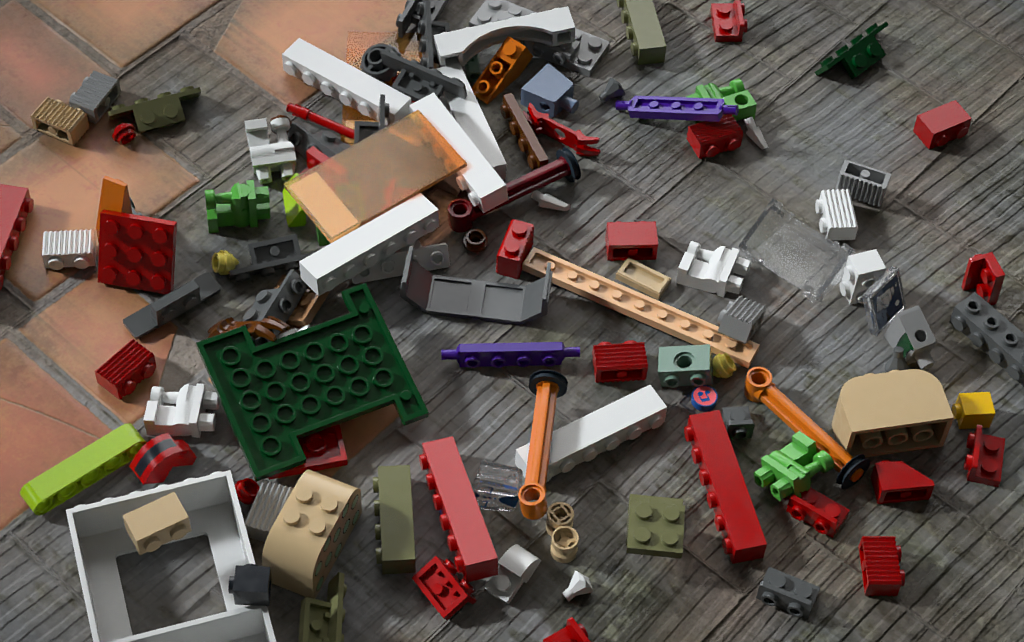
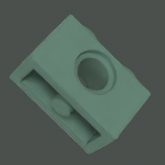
M710 344L659 347L658 375L661 387L675 388L678 386L713 384V356Z

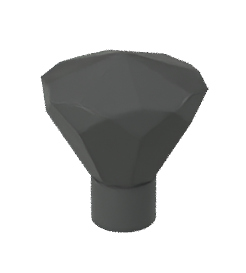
M610 78L605 91L599 95V98L605 103L609 99L624 96L625 92L618 81Z
M902 347L893 348V356L885 364L886 372L909 369V365L903 357L904 349Z

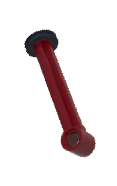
M567 147L557 150V160L506 183L509 200L485 213L481 211L478 205L474 207L471 201L459 198L451 201L448 205L450 228L455 232H466L471 229L476 218L563 177L569 182H574L575 179L579 180L581 171L576 157Z

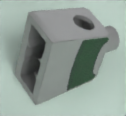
M917 305L897 313L884 334L886 340L892 348L902 347L904 349L903 357L908 365L917 362L921 370L930 369L935 365L930 352L936 344V339L921 308Z

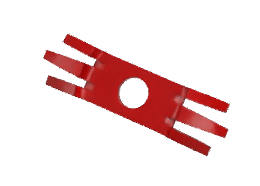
M531 103L528 105L530 115L523 111L529 125L537 135L545 134L574 149L577 152L576 155L598 156L601 153L600 149L587 146L597 144L600 138L585 136L580 130L574 131L550 119L549 114L538 112ZM555 129L561 130L565 137L558 135Z

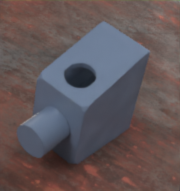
M549 63L521 88V105L528 108L529 103H531L538 112L547 113L549 117H555L563 109L573 114L579 107V101L573 98V82Z

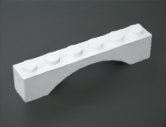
M569 7L554 8L539 13H531L525 16L512 17L506 20L434 35V43L440 67L457 63L464 66L480 51L503 43L508 36L514 40L535 41L550 46L575 42V25Z

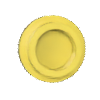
M220 250L218 253H214L212 257V269L220 275H228L229 271L234 270L236 265L239 264V261L226 250Z
M717 354L712 359L713 376L727 379L732 376V372L736 371V365L729 354Z

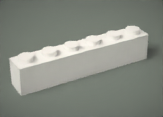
M300 38L282 53L283 70L286 73L299 78L307 85L321 90L324 94L334 97L344 105L350 106L378 121L380 94L385 95V103H389V118H385V125L394 131L411 115L409 107L411 105V97Z
M460 63L436 68L443 75L450 78H458L465 84L466 99L444 91L439 100L502 180L506 179L507 163Z
M435 93L409 105L411 112L409 120L415 129L419 128L426 144L430 143L432 145V150L437 159L442 158L447 172L450 175H455L458 186L462 191L466 190L468 192V197L474 207L478 205L481 211L485 213L509 200L504 181Z
M419 193L299 261L301 279L318 296L334 289L335 286L353 278L368 267L374 266L377 262L393 255L406 245L412 244L420 237L433 232L439 227V209L424 195Z
M648 385L553 431L546 482L561 472H569L575 465L581 462L593 460L598 454L606 450L615 449L620 443L628 439L633 440L639 437L646 430L661 426L665 422L667 406L653 387ZM530 443L516 449L515 464L524 478L526 476Z

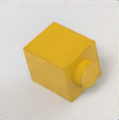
M990 392L959 393L956 403L952 405V413L954 419H957L959 429L976 428L977 424L982 425V428H990L996 414Z

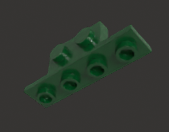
M884 22L879 26L877 23L871 25L865 30L867 33L865 36L859 34L850 41L852 44L850 47L844 45L835 52L836 57L829 56L820 62L822 67L815 71V74L818 76L840 61L851 79L860 75L887 55L874 35L887 27L888 23Z

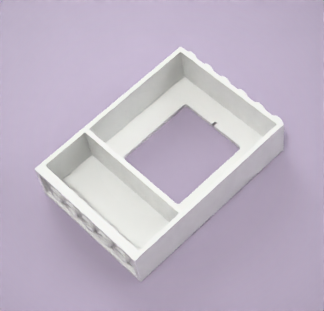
M231 470L217 471L199 478H188L183 482L170 485L163 484L145 491H134L125 496L105 498L96 503L80 504L66 510L93 642H276L267 606L235 605L234 596L229 594L228 591L229 577L235 576L236 565L255 564ZM175 491L189 516L192 531L183 538L172 540L168 543L201 535L208 536L227 611L133 635L116 558L120 555L136 552L137 549L126 531L122 515Z

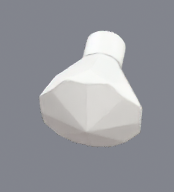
M575 571L569 587L562 592V595L570 601L577 595L593 592L589 578Z

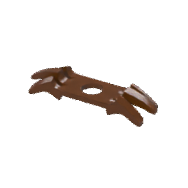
M267 316V318L261 321H235L230 317L214 324L208 330V333H210L208 338L246 325V327H250L248 332L254 340L264 337L270 341H275L277 339L276 335L268 329L284 331L289 330L290 326L273 316Z

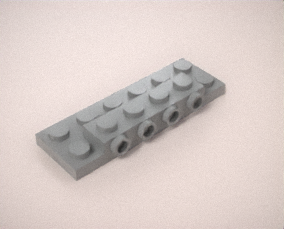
M485 0L469 21V27L506 20L512 17L525 16L536 12L506 0ZM576 28L575 42L558 46H550L535 41L516 40L526 46L531 54L587 77L591 76L610 48L609 41Z

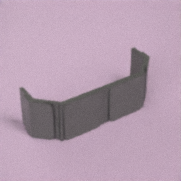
M409 246L400 286V297L412 306L418 307L422 312L430 315L463 319L474 318L482 321L513 325L525 324L529 320L533 321L547 315L553 271H551V263L547 262L545 277L526 286L433 275L413 260V247Z

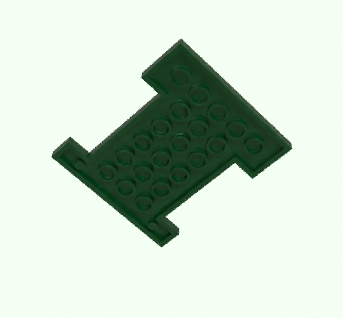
M366 283L342 291V298L350 312L349 314L284 336L275 341L255 347L248 329L244 325L196 342V348L256 482L305 464L306 457L298 439L392 404H394L404 426L428 417V409Z

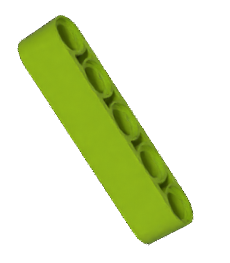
M132 424L121 425L26 483L21 488L20 495L35 515H43L132 461L147 442Z

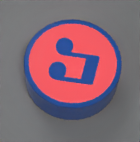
M708 385L697 386L691 396L693 407L704 412L712 410L717 403V392Z

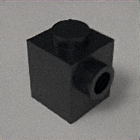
M256 564L236 565L235 576L229 577L228 585L229 594H233L235 605L270 606L272 588L271 568Z

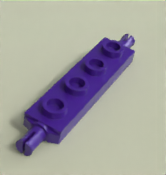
M634 96L630 101L617 100L615 105L616 110H628L630 118L719 122L724 114L738 115L739 112L738 105H725L724 99Z
M563 342L459 344L457 349H441V360H457L459 367L469 368L485 366L497 368L503 366L562 365L565 357H580V347H564Z

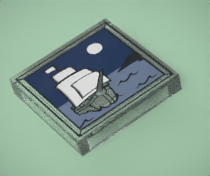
M891 266L862 295L869 331L872 335L878 336L892 322L895 315L906 308L900 272L897 267Z

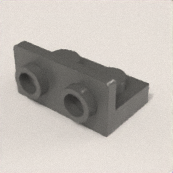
M768 567L764 579L759 585L756 598L768 606H776L788 611L793 616L808 619L820 587Z

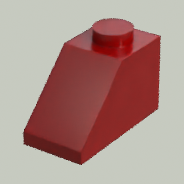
M884 460L875 463L870 477L877 504L929 500L935 486L933 480L902 461Z

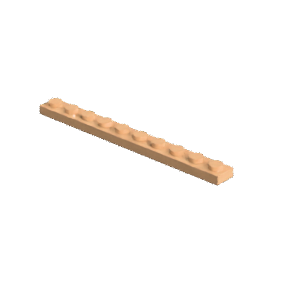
M533 247L522 264L523 271L543 278L546 275L547 262L551 263L553 284L693 345L710 344L712 353L716 355L727 353L734 363L749 368L759 350L760 344L749 340L746 344L729 338L718 333L719 327L535 247Z

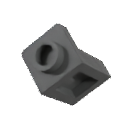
M749 406L723 407L722 418L729 439L744 440L752 438L755 424L754 420L750 417Z

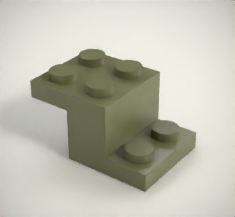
M630 494L625 545L627 546L626 553L682 559L685 519L683 499Z

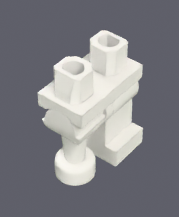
M266 118L245 121V131L253 173L257 175L260 184L272 182L271 172L280 171L281 178L284 181L290 180L295 174L297 164L294 145L289 142L286 132L290 129L288 118H276L270 122L271 130L277 133V143H270Z
M691 241L678 267L676 283L710 293H717L721 297L725 296L726 291L739 294L744 278L734 276V273L747 276L751 261L739 257L740 249L732 248L730 250L725 248V246H721L715 251L700 249L701 245L699 243Z
M198 383L196 386L186 384L179 392H165L163 387L153 386L143 419L147 435L169 433L170 436L192 435V437L200 438L201 431H215L216 415L205 413V410L219 409L220 400L217 393L206 391L205 384ZM170 403L176 404V406H163V404Z

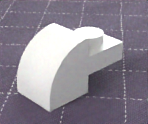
M518 544L513 545L498 561L500 564L498 566V575L492 576L484 588L509 604L522 584L528 582L540 564L541 559Z

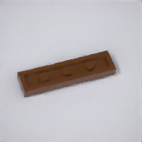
M512 93L503 95V105L500 106L501 114L504 119L508 120L512 135L517 136L520 150L526 153L530 168L536 170L547 165L548 157Z

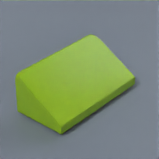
M298 173L292 176L282 191L288 227L305 226L307 224L305 206L289 188L301 181L300 174Z

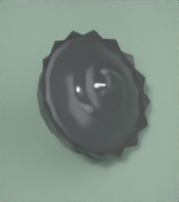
M390 44L373 45L363 54L360 65L361 71L381 82H389L392 77L397 75L398 71L383 65L380 52L384 49L389 52H397L400 55L401 53Z

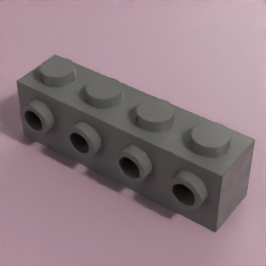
M974 292L954 307L949 322L953 324L955 329L968 337L976 347L984 351L994 363L1001 366L1012 379L1017 380L1024 386V333Z

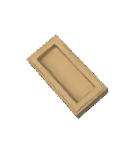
M629 257L618 270L615 278L657 300L661 298L671 284L670 277Z

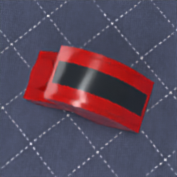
M165 433L151 439L142 446L129 467L143 485L163 483L173 467L193 465L197 456L183 439L173 440L169 433Z

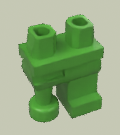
M739 78L732 80L729 86L718 88L713 83L705 86L703 84L698 85L694 94L686 96L688 98L724 99L725 105L739 106L738 115H732L736 121L753 117L755 120L757 104L749 91L745 90L744 84Z
M246 180L247 185L239 184L238 182L233 185L230 192L215 194L213 189L205 190L209 233L219 232L218 227L224 226L246 227L250 224V228L258 227V219L271 218L268 186L255 187L254 180Z
M798 431L792 436V442L781 450L773 451L769 456L765 455L761 458L762 467L754 472V480L756 485L761 488L771 483V493L779 501L787 496L791 497L792 494L800 498V492L810 489V479L819 471L827 473L833 469L834 461L829 453L824 450L817 453L816 441Z

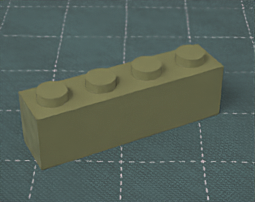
M616 0L618 8L622 9L621 20L623 24H626L627 40H631V55L636 57L637 64L665 62L667 46L653 0Z
M410 465L378 466V477H373V493H379V500H374L375 517L380 516V523L375 524L376 540H381V547L376 548L377 564H382L383 574L416 573Z

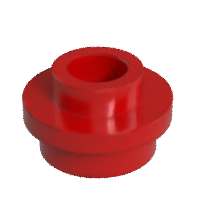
M122 123L114 129L112 138L114 141L119 142L120 145L127 144L135 138V128L132 124Z
M250 478L239 480L235 484L238 500L244 504H253L260 488L259 485Z

